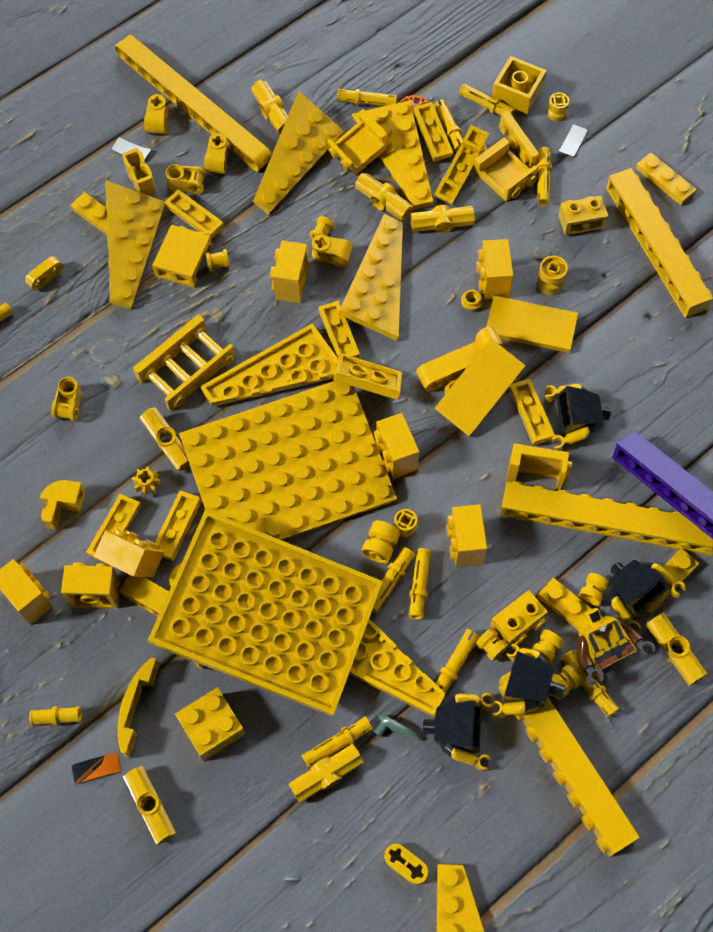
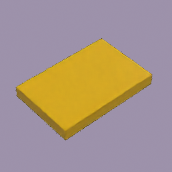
M339 353L333 380L398 400L402 372Z

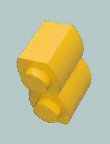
M137 148L124 152V165L129 179L133 182L135 191L148 196L155 194L156 187L149 166L146 165L142 152Z

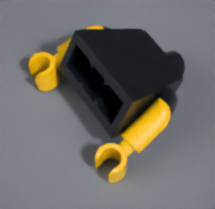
M580 384L559 386V389L548 385L545 388V394H547L544 396L545 401L551 403L557 400L562 434H566V437L556 435L552 438V443L556 441L562 443L559 446H555L554 450L562 451L566 443L571 445L588 438L596 432L597 428L603 424V421L610 419L611 411L609 408L601 407L599 395L588 391Z
M632 560L624 566L617 562L610 570L614 575L609 581L613 587L610 591L611 605L621 620L629 625H637L640 631V624L632 620L631 616L636 618L669 590L668 585L671 587L670 594L674 598L680 597V594L675 591L674 587H680L683 591L686 590L683 582H675L673 580L674 577L657 563H640L637 560Z
M512 644L510 647L516 652L514 654H506L513 662L503 702L506 703L502 704L499 701H494L492 704L495 707H500L497 713H492L498 719H503L507 715H521L536 711L539 707L544 706L547 696L561 700L565 690V685L551 681L554 669L550 667V663L539 651L526 648L520 649L518 645Z
M459 693L447 700L444 705L436 708L435 719H424V734H434V741L441 746L445 754L455 761L468 765L475 764V767L480 771L489 769L481 766L480 760L481 758L490 760V757L484 754L477 757L475 753H480L482 710L487 711L493 706L492 704H486L483 699H491L492 695L490 693H484L481 697H478L477 694Z

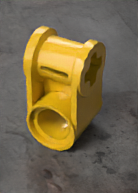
M155 94L148 99L146 115L144 117L145 133H167L169 111L166 107V100L162 95Z
M215 133L209 138L207 152L204 157V170L211 173L225 174L228 158L227 138L221 133Z
M175 164L166 169L167 184L171 191L176 192L179 189L181 192L201 194L203 192V179L206 178L207 174L203 168Z
M317 235L312 239V257L318 262L345 267L348 265L353 245L346 239Z
M65 377L59 381L51 408L53 419L60 417L68 418L74 422L77 420L82 390L74 378ZM74 388L72 392L66 393L68 389Z

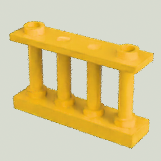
M199 314L133 367L137 380L143 383L150 379L167 395L165 402L170 411L175 407H180L188 396L224 366L231 364L236 357L232 344L222 349L205 333L207 330L205 321ZM195 339H200L216 354L208 363L189 346ZM183 352L200 369L192 376H189L173 360L178 353ZM163 366H167L184 383L173 390L156 372Z

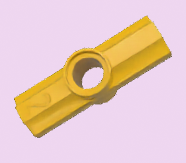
M256 81L251 87V91L259 103L262 115L266 120L269 119L276 132L281 134L288 117L284 104L278 95L275 96L266 81Z
M362 173L355 182V188L370 198L372 204L381 211L385 209L401 221H405L413 211V205L397 195L392 185L388 183L382 184L367 173Z
M439 205L434 207L432 211L410 214L413 232L435 230L438 233H446L451 231L453 227L475 225L474 208L472 206L450 209L447 205Z
M156 407L149 408L143 412L139 419L175 469L179 472L188 468L190 464L183 444ZM165 436L172 437V440L168 443L161 441Z
M664 613L646 624V627L663 649L665 659L673 663L688 686L695 684L708 674L690 650L688 640L679 635ZM671 645L678 646L681 649V654L675 653Z
M351 744L334 756L321 759L310 768V771L299 776L288 785L300 804L319 791H325L339 783L343 776L364 764V761L355 746Z
M140 766L127 772L123 778L156 845L169 841L177 833L144 767ZM150 799H154L156 801L154 809L145 811V803Z

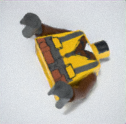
M598 608L585 612L589 625L581 628L578 632L576 657L584 672H588L586 681L589 685L595 683L592 675L596 676L601 683L604 678L601 669L637 651L635 647L640 648L639 654L642 658H648L647 653L643 650L645 647L651 649L653 653L655 652V646L652 642H643L644 638L632 626L620 618L602 617Z

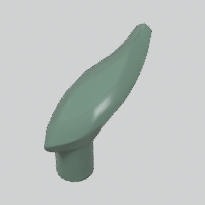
M378 715L380 722L373 731L380 737L389 727L395 733L417 741L420 740V737L406 726L385 715Z

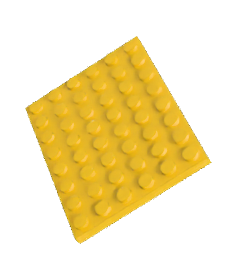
M333 381L179 433L205 510L282 541L397 501L354 386Z
M205 510L147 643L333 716L383 581Z

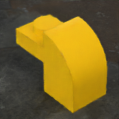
M60 480L51 483L43 490L40 500L45 507L42 509L41 519L47 529L57 530L62 509L76 512L81 511L86 493L81 482Z

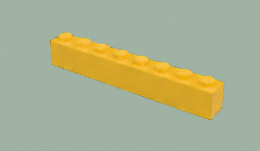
M632 168L610 175L606 187L607 191L683 316L688 318L708 310L713 300L710 289L706 288L702 282L700 273L692 266L690 257L684 253L680 241L674 237L670 225L664 221L660 209L654 205L650 193L641 184L640 177L635 174Z
M511 671L503 675L499 680L500 686H498V689L503 698ZM548 696L544 706L539 707L538 710L515 715L519 721L522 719L526 725L525 731L532 742L536 741L540 747L539 754L544 762L551 764L554 769V778L560 786L564 785L569 793L567 797L574 808H579L583 814L581 819L589 831L593 830L598 838L596 843L604 854L607 852L609 857L640 838Z

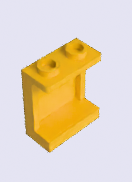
M364 109L357 114L360 121L335 143L331 139L327 140L330 147L328 151L334 159L339 158L342 167L347 172L350 170L355 176L392 145L388 133Z
M504 137L474 159L473 172L507 202L512 197H517L524 188L530 187L536 182L538 168L536 166L529 168L509 150L510 142Z
M171 225L152 264L155 277L195 288L197 283L196 273L206 251L212 249L210 235L201 231H192L183 226Z
M513 443L506 482L516 481L518 472L556 478V490H561L562 484H567L568 475L571 472L572 462L568 461L569 452Z

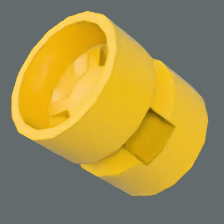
M548 256L542 260L536 283L542 293L555 295L563 289L568 271V265L563 258Z
M379 520L373 521L368 532L370 539H365L361 553L372 561L382 564L389 563L393 554L392 546L397 544L401 534L400 530L390 523Z

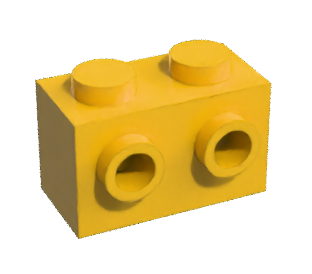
M589 196L585 199L574 201L568 200L561 203L558 213L564 235L603 229L608 219V213L602 196Z
M528 590L495 615L491 620L490 626L498 632L499 637L505 640L509 646L513 643L518 645L527 638L526 633L532 628L536 631L545 624L546 621L544 619L548 611Z

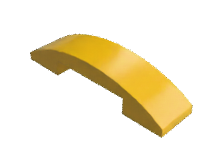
M473 125L470 126L450 167L434 193L435 197L451 205L453 204L474 166V159L479 156L489 133Z
M151 657L138 670L131 680L121 703L117 733L120 752L125 758L130 759L137 738V733L130 729V725L143 685L153 688L160 666L156 658Z

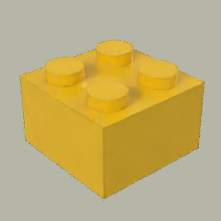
M510 56L493 84L492 98H499L502 103L528 114L544 87L547 70Z
M508 239L483 240L482 248L478 249L476 271L477 274H480L478 287L479 292H483L484 300H493V296L509 298L513 270Z
M281 241L280 249L277 248L275 251L276 265L275 267L272 266L270 271V279L273 280L272 291H275L276 300L301 303L309 270L307 244Z
M400 413L377 421L376 431H374L375 443L379 453L383 455L384 460L382 461L387 473L390 472L392 479L417 471L419 450L403 414Z
M481 505L452 507L451 515L447 516L448 524H446L447 537L450 538L451 546H449L450 559L455 560V567L483 565L487 545Z
M115 529L114 532H104L94 557L131 576L153 578L164 551L157 549L158 544L152 541L138 539L139 535L126 530L124 532Z
M12 559L0 569V590L29 625H32L53 608L48 601L52 597L24 563L18 565Z
M80 562L64 566L61 594L71 607L118 609L120 598L118 590L121 587V580L113 566L106 563L87 566Z
M218 687L175 713L203 762L246 735Z

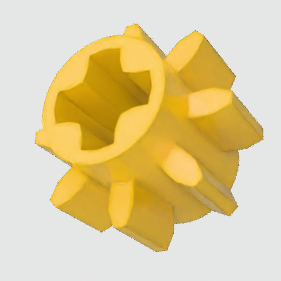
M149 466L146 469H137L136 477H132L133 483L136 484L134 486L135 491H142L144 496L152 492L156 494L157 486L161 485V481L158 479V471L151 472Z

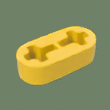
M49 257L27 274L25 278L26 284L35 291L41 289L62 272L63 264L56 257Z
M392 844L386 848L384 859L391 869L413 885H420L426 881L428 868L423 861L400 844ZM391 850L393 852L400 850V857L406 861L403 865L397 860L392 863L389 852ZM409 864L413 868L420 866L423 877L411 878L412 872L407 868V865Z

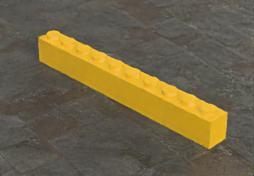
M517 481L506 482L500 516L673 549L682 548L684 551L713 556V539L677 511L670 513L662 511L657 507L644 508L639 507L635 503L622 504L615 502L613 499L605 498L601 500L587 494L574 495L565 490L553 491L547 490L543 486H526Z

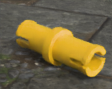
M53 706L51 709L30 710L29 713L31 726L40 724L59 726L60 723L81 722L82 720L80 706L72 708Z

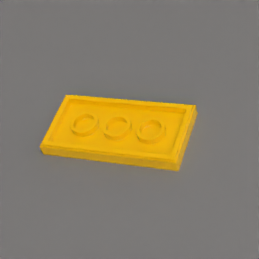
M493 296L486 327L493 326L500 339L570 353L578 313Z
M490 338L434 409L465 434L471 436L526 365Z

